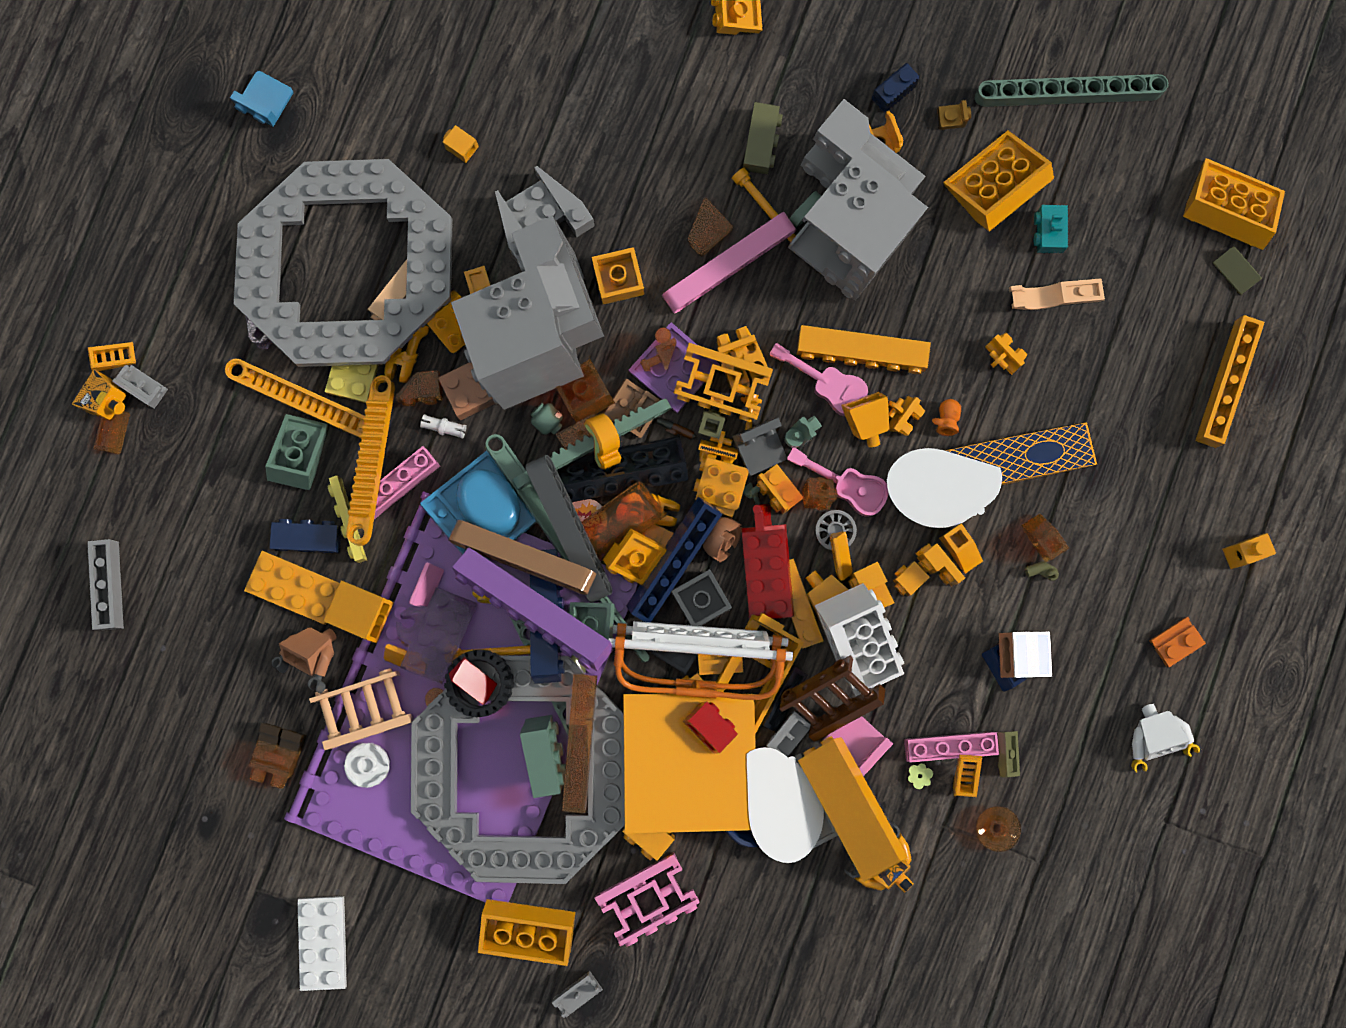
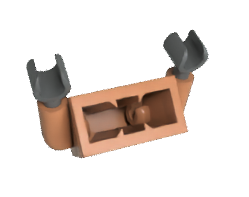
M307 628L297 634L290 635L286 640L279 643L281 649L280 657H275L272 660V666L280 673H285L290 664L310 676L316 674L315 677L308 681V687L312 691L316 687V691L322 693L325 690V684L321 679L322 676L325 677L331 658L334 655L332 642L336 640L335 632L330 628L323 633L313 628Z

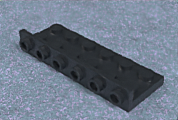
M680 436L620 447L618 451L622 457L621 462L604 470L598 467L594 452L588 453L557 470L571 502L682 482L689 479Z

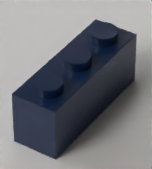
M279 519L278 523L271 522L270 549L275 551L340 553L341 527L335 525L336 522L322 521V525L314 524L312 520H300V524L292 523L290 519Z

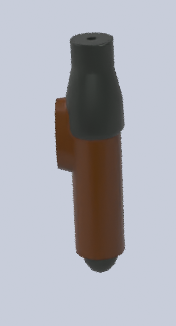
M661 417L657 420V424L664 427L667 432L674 435H682L690 440L697 438L694 431L680 426L671 420Z

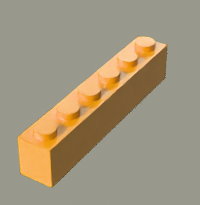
M1246 315L1235 320L1195 441L1214 448L1225 444L1265 322Z
M801 325L796 355H801V358L806 360H813L816 357L823 358L822 361L828 363H835V360L844 361L845 365L856 366L857 363L865 364L867 368L876 369L878 366L887 367L889 371L905 369L911 374H921V372H925L928 368L931 342Z

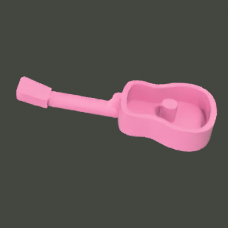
M778 343L774 345L769 353L771 357L782 362L786 361L816 379L815 394L825 399L832 409L841 416H845L841 407L842 404L865 397L868 394V387L861 378L842 374L833 367H828L821 373L791 355L790 351Z
M792 448L787 457L788 461L801 467L803 465L836 483L835 495L840 499L846 500L862 516L869 517L875 515L886 503L889 494L887 483L877 476L863 475L852 468L845 470L839 476L809 460L805 454L796 448Z

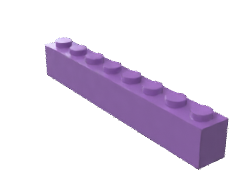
M470 547L452 567L456 574L455 579L462 585L468 584L473 587L472 590L480 597L484 595L488 597L490 603L496 608L500 609L502 607L507 610V614L516 621L520 619L525 622L524 625L530 631L541 633L542 638L549 644L553 645L556 643L564 654L569 657L573 655L578 658V662L586 669L591 667L597 671L612 653L613 648L609 640Z

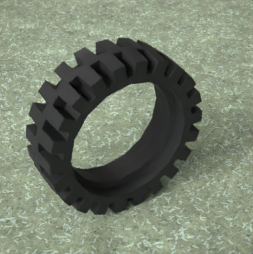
M472 650L463 653L453 661L452 665L447 669L448 673L445 674L446 683H444V688L447 689L446 696L449 697L450 704L454 705L455 709L458 712H462L463 715L476 718L496 713L507 704L508 699L512 695L511 691L514 687L512 679L514 678L510 672V666L498 654L488 650ZM463 658L470 662H486L493 666L499 674L501 683L499 693L490 703L481 706L469 703L459 692V687L451 681L449 673Z

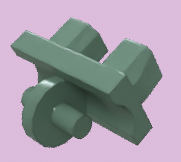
M815 416L808 420L802 417L785 434V442L788 446L800 450L817 435L815 431L822 426Z

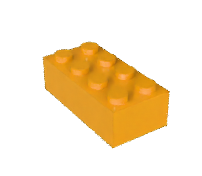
M486 899L481 917L478 953L568 966L576 912Z

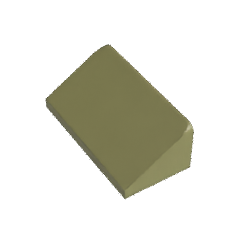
M1234 246L1213 262L1215 267L1240 296L1262 279Z

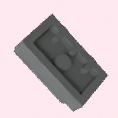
M779 418L767 420L732 436L743 464L749 471V476L787 460L775 430L782 426Z

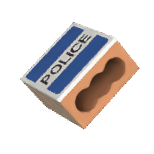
M1050 632L999 633L1001 678L1052 676Z

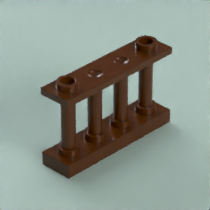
M851 655L843 660L836 661L834 665L794 688L787 689L781 696L779 709L783 712L793 706L811 723L809 737L814 742L884 705L885 688L881 684L868 688L851 672L853 657ZM844 677L861 694L851 698L835 682ZM827 687L844 704L833 707L818 691ZM810 697L826 714L816 717L801 701Z

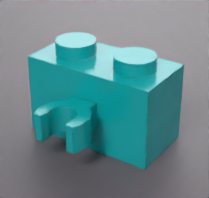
M1041 205L1034 214V225H1037V233L1034 235V246H1037V253H1063L1068 248V205Z

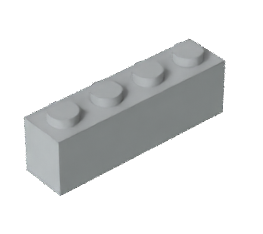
M110 539L88 541L92 630L124 629L119 542Z

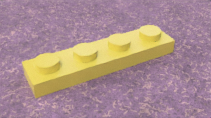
M334 476L329 478L330 485H328V490L331 497H335L337 505L334 506L337 517H341L343 526H341L343 537L347 538L348 510H350L349 500L342 478ZM358 529L354 532V539L356 540L361 539ZM349 541L350 546L347 547L350 558L358 563L366 561L367 557L363 546H356Z

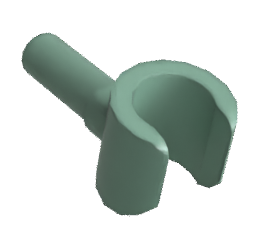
M750 482L744 487L743 493L748 498L753 497L756 505L760 504L757 494L760 491V487H753Z

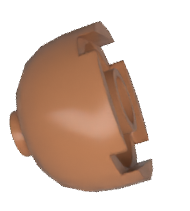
M720 517L702 544L705 552L718 562L727 559L730 556V553L727 551L732 545L735 548L741 538V524L728 517Z

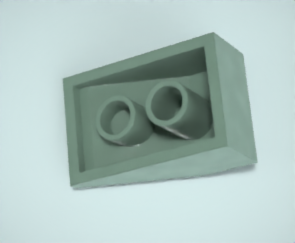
M286 414L265 466L267 481L310 490L317 472L328 424Z

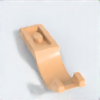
M1102 279L1066 281L1038 288H1024L1022 285L1009 287V291L1012 292L1013 296L1012 309L1038 310L1059 305L1101 302L1105 300Z

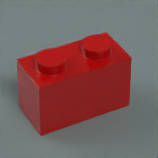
M706 701L701 702L683 722L713 754H719L738 733L734 730L735 725L729 719H724L719 714V708L712 702L708 703Z

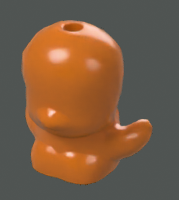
M947 399L939 406L940 418H934L932 422L937 425L936 432L938 434L953 436L959 432L957 422L960 420L961 405L954 399Z

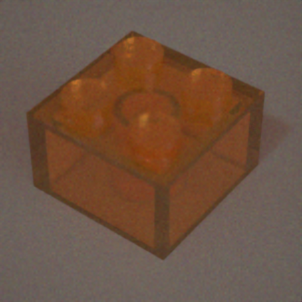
M591 359L580 364L584 377L556 387L577 424L615 403Z

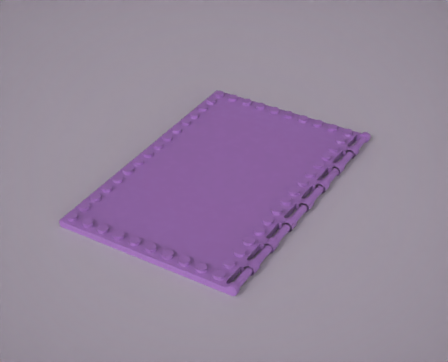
M422 492L421 502L431 494ZM421 505L418 507L411 526H408L403 537L405 538L394 566H391L386 577L388 580L381 597L389 600L396 582L402 585L384 624L385 626L374 652H367L371 641L362 639L359 648L357 647L352 657L353 663L342 686L344 688L353 685L361 664L367 666L361 682L378 677L379 672L392 668V672L399 671L400 676L392 678L402 711H405V715L412 714L413 720L446 689L444 688V683H446L445 674L448 673V667L452 665L445 662L444 651L446 647L456 646L461 648V650L524 646L510 616L507 614V610L502 607L498 609L492 604L478 602L477 598L472 595L473 587L468 584L462 585L455 579L456 574L452 567L462 554L454 544L448 541V537L430 517L424 532L419 530L426 513ZM523 533L515 540L538 550L555 549L551 543L527 533ZM415 542L419 545L407 572L402 571L411 546ZM492 559L490 560L530 587V574ZM428 562L442 568L444 573L429 609L425 610L410 604L409 601L423 567ZM601 564L612 586V594L608 595V598L612 604H615L614 606L622 618L625 619L628 612L626 605L637 590L639 583L635 581L630 583L621 574L617 573L614 575L605 568L606 565ZM567 588L560 590V597H563L564 611L566 612L570 607V602L591 603L586 595ZM527 629L526 637L530 640V630ZM386 644L395 645L429 659L430 664L425 675H420L385 661L384 651ZM608 658L597 671L591 667L586 669L585 674L596 685L599 683ZM384 681L372 684L371 687L380 717L384 719V722L391 720L393 711ZM360 688L357 689L356 694L351 692L350 695L359 725L366 728L371 726L370 722L372 719L363 689ZM341 695L336 696L334 700L336 703L332 713L335 723H337L344 707ZM508 701L496 713L480 717L479 723H458L457 812H479V835H537L552 795L533 798L520 732L525 719L552 715L553 722L557 721L559 735H556L557 741L562 743L563 747L562 764H566L573 745L551 701ZM347 715L340 730L341 735L350 733L349 728L351 727ZM412 723L332 748L321 776H315L325 752L322 742L328 740L327 735H329L327 725L325 729L321 730L317 740V748L307 771H304L299 782L301 785L292 807L284 817L286 821L298 824L480 901L486 902V899L503 902L510 901L517 883L476 882L470 876L471 874L467 869L460 865L451 856L449 850L441 842H438L427 830V827L411 813ZM579 727L576 728L574 732L575 737H577V734L580 729ZM362 743H374L381 746L390 760L386 778L380 784L368 788L354 785L347 778L344 770L348 752L353 747ZM308 789H314L313 796L302 818L298 816Z

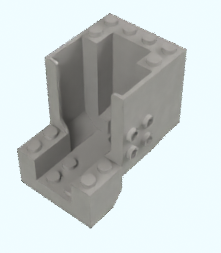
M843 99L817 130L813 138L816 144L806 154L800 165L807 174L813 175L820 180L822 186L827 188V190L804 216L802 221H807V223L792 240L788 248L825 276L824 278L828 283L836 285L846 297L856 301L905 240L928 207L913 196L925 175L871 134L868 117Z
M553 216L512 233L514 242H511L515 254L520 255L521 260L518 261V264L522 271L521 273L451 302L467 348L464 350L465 356L469 363L472 362L474 368L471 370V374L475 382H479L482 390L485 389L488 396L493 398L495 404H499L504 410L584 377L577 358L576 348L604 337L584 284V276L576 254Z

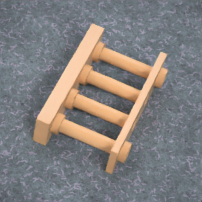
M392 668L380 671L378 677L328 692V689H325L322 693L315 692L316 697L310 698V703L320 702L329 735H327L328 740L322 742L324 750L339 747L412 723V714L405 715V711L401 709L392 678L400 676L399 671L392 672ZM384 681L393 711L392 719L385 722L380 717L371 687L372 684ZM360 688L363 689L372 719L370 722L371 726L366 728L359 725L350 691ZM338 695L342 697L351 727L349 728L350 733L341 735V732L337 730L328 698Z

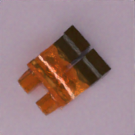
M261 723L258 741L249 767H252L250 780L263 783L266 773L269 772L273 774L270 785L281 789L285 786L287 779L293 776L307 735L268 723Z

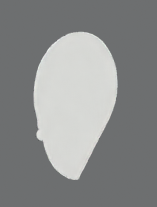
M932 448L917 449L904 454L892 465L887 477L888 493L897 509L916 523L936 528L955 526L965 522L972 516L982 515L985 512L984 507L996 498L1002 484L1000 467Z
M772 748L754 749L746 754L748 812L752 834L762 851L772 859L783 863L796 862L809 854L816 845L822 831L824 808L803 769L796 763L795 757L790 756L788 758L783 753Z

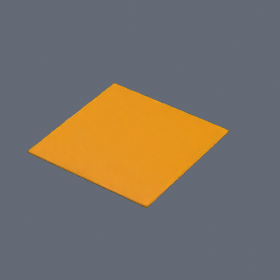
M623 694L625 833L751 830L748 812L746 754L756 749L754 700L717 697L716 699L676 696V694ZM707 701L708 703L712 702L720 710L719 714L724 719H729L735 725L734 730L738 733L719 754H713L683 722L701 702Z

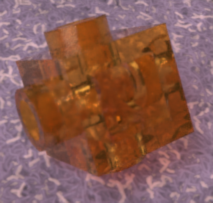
M822 477L807 478L802 488L804 508L830 509L833 501L837 499V489L834 488L833 479Z

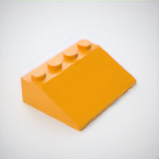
M1007 130L943 183L973 219L985 229L991 231L1054 179L1052 162Z
M1205 158L1187 201L1183 217L1226 234L1231 238L1245 242L1250 246L1264 250L1276 234L1285 191Z

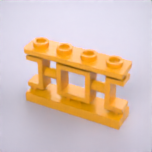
M689 343L684 360L694 362L688 383L677 380L673 392L678 395L677 399L686 402L693 399L698 401V406L708 409L712 405L719 408L718 412L730 416L734 412L740 414L739 419L752 422V419L757 420L761 407L751 404L757 383L768 386L773 369ZM694 353L720 361L722 364L721 366L712 364L710 373L707 374L697 371L700 360L692 356ZM739 367L764 375V378L762 380L754 377L751 387L741 385L739 381L742 373L734 371V368ZM715 370L736 376L730 397L709 390ZM694 379L706 382L703 393L710 395L711 399L682 391V388L691 389ZM736 392L747 395L748 399L745 407L753 409V412L723 404L724 400L733 402Z

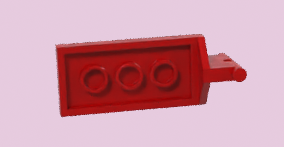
M769 504L755 505L753 507L755 527L741 528L749 618L752 615L759 617L761 613L770 618L794 617L786 524L772 525L771 506Z

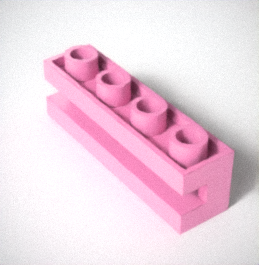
M424 446L380 480L374 519L440 467L439 463Z
M992 731L904 739L907 762L956 759L959 757V754L974 756L999 755L997 732Z

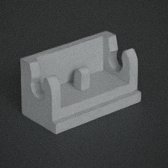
M125 365L112 381L154 409L168 390L132 365L130 367Z
M792 711L777 733L775 732L767 742L766 746L776 749L788 757L810 730L811 724L795 711Z
M589 971L555 996L552 1004L555 1008H559L561 1016L565 1018L603 989Z

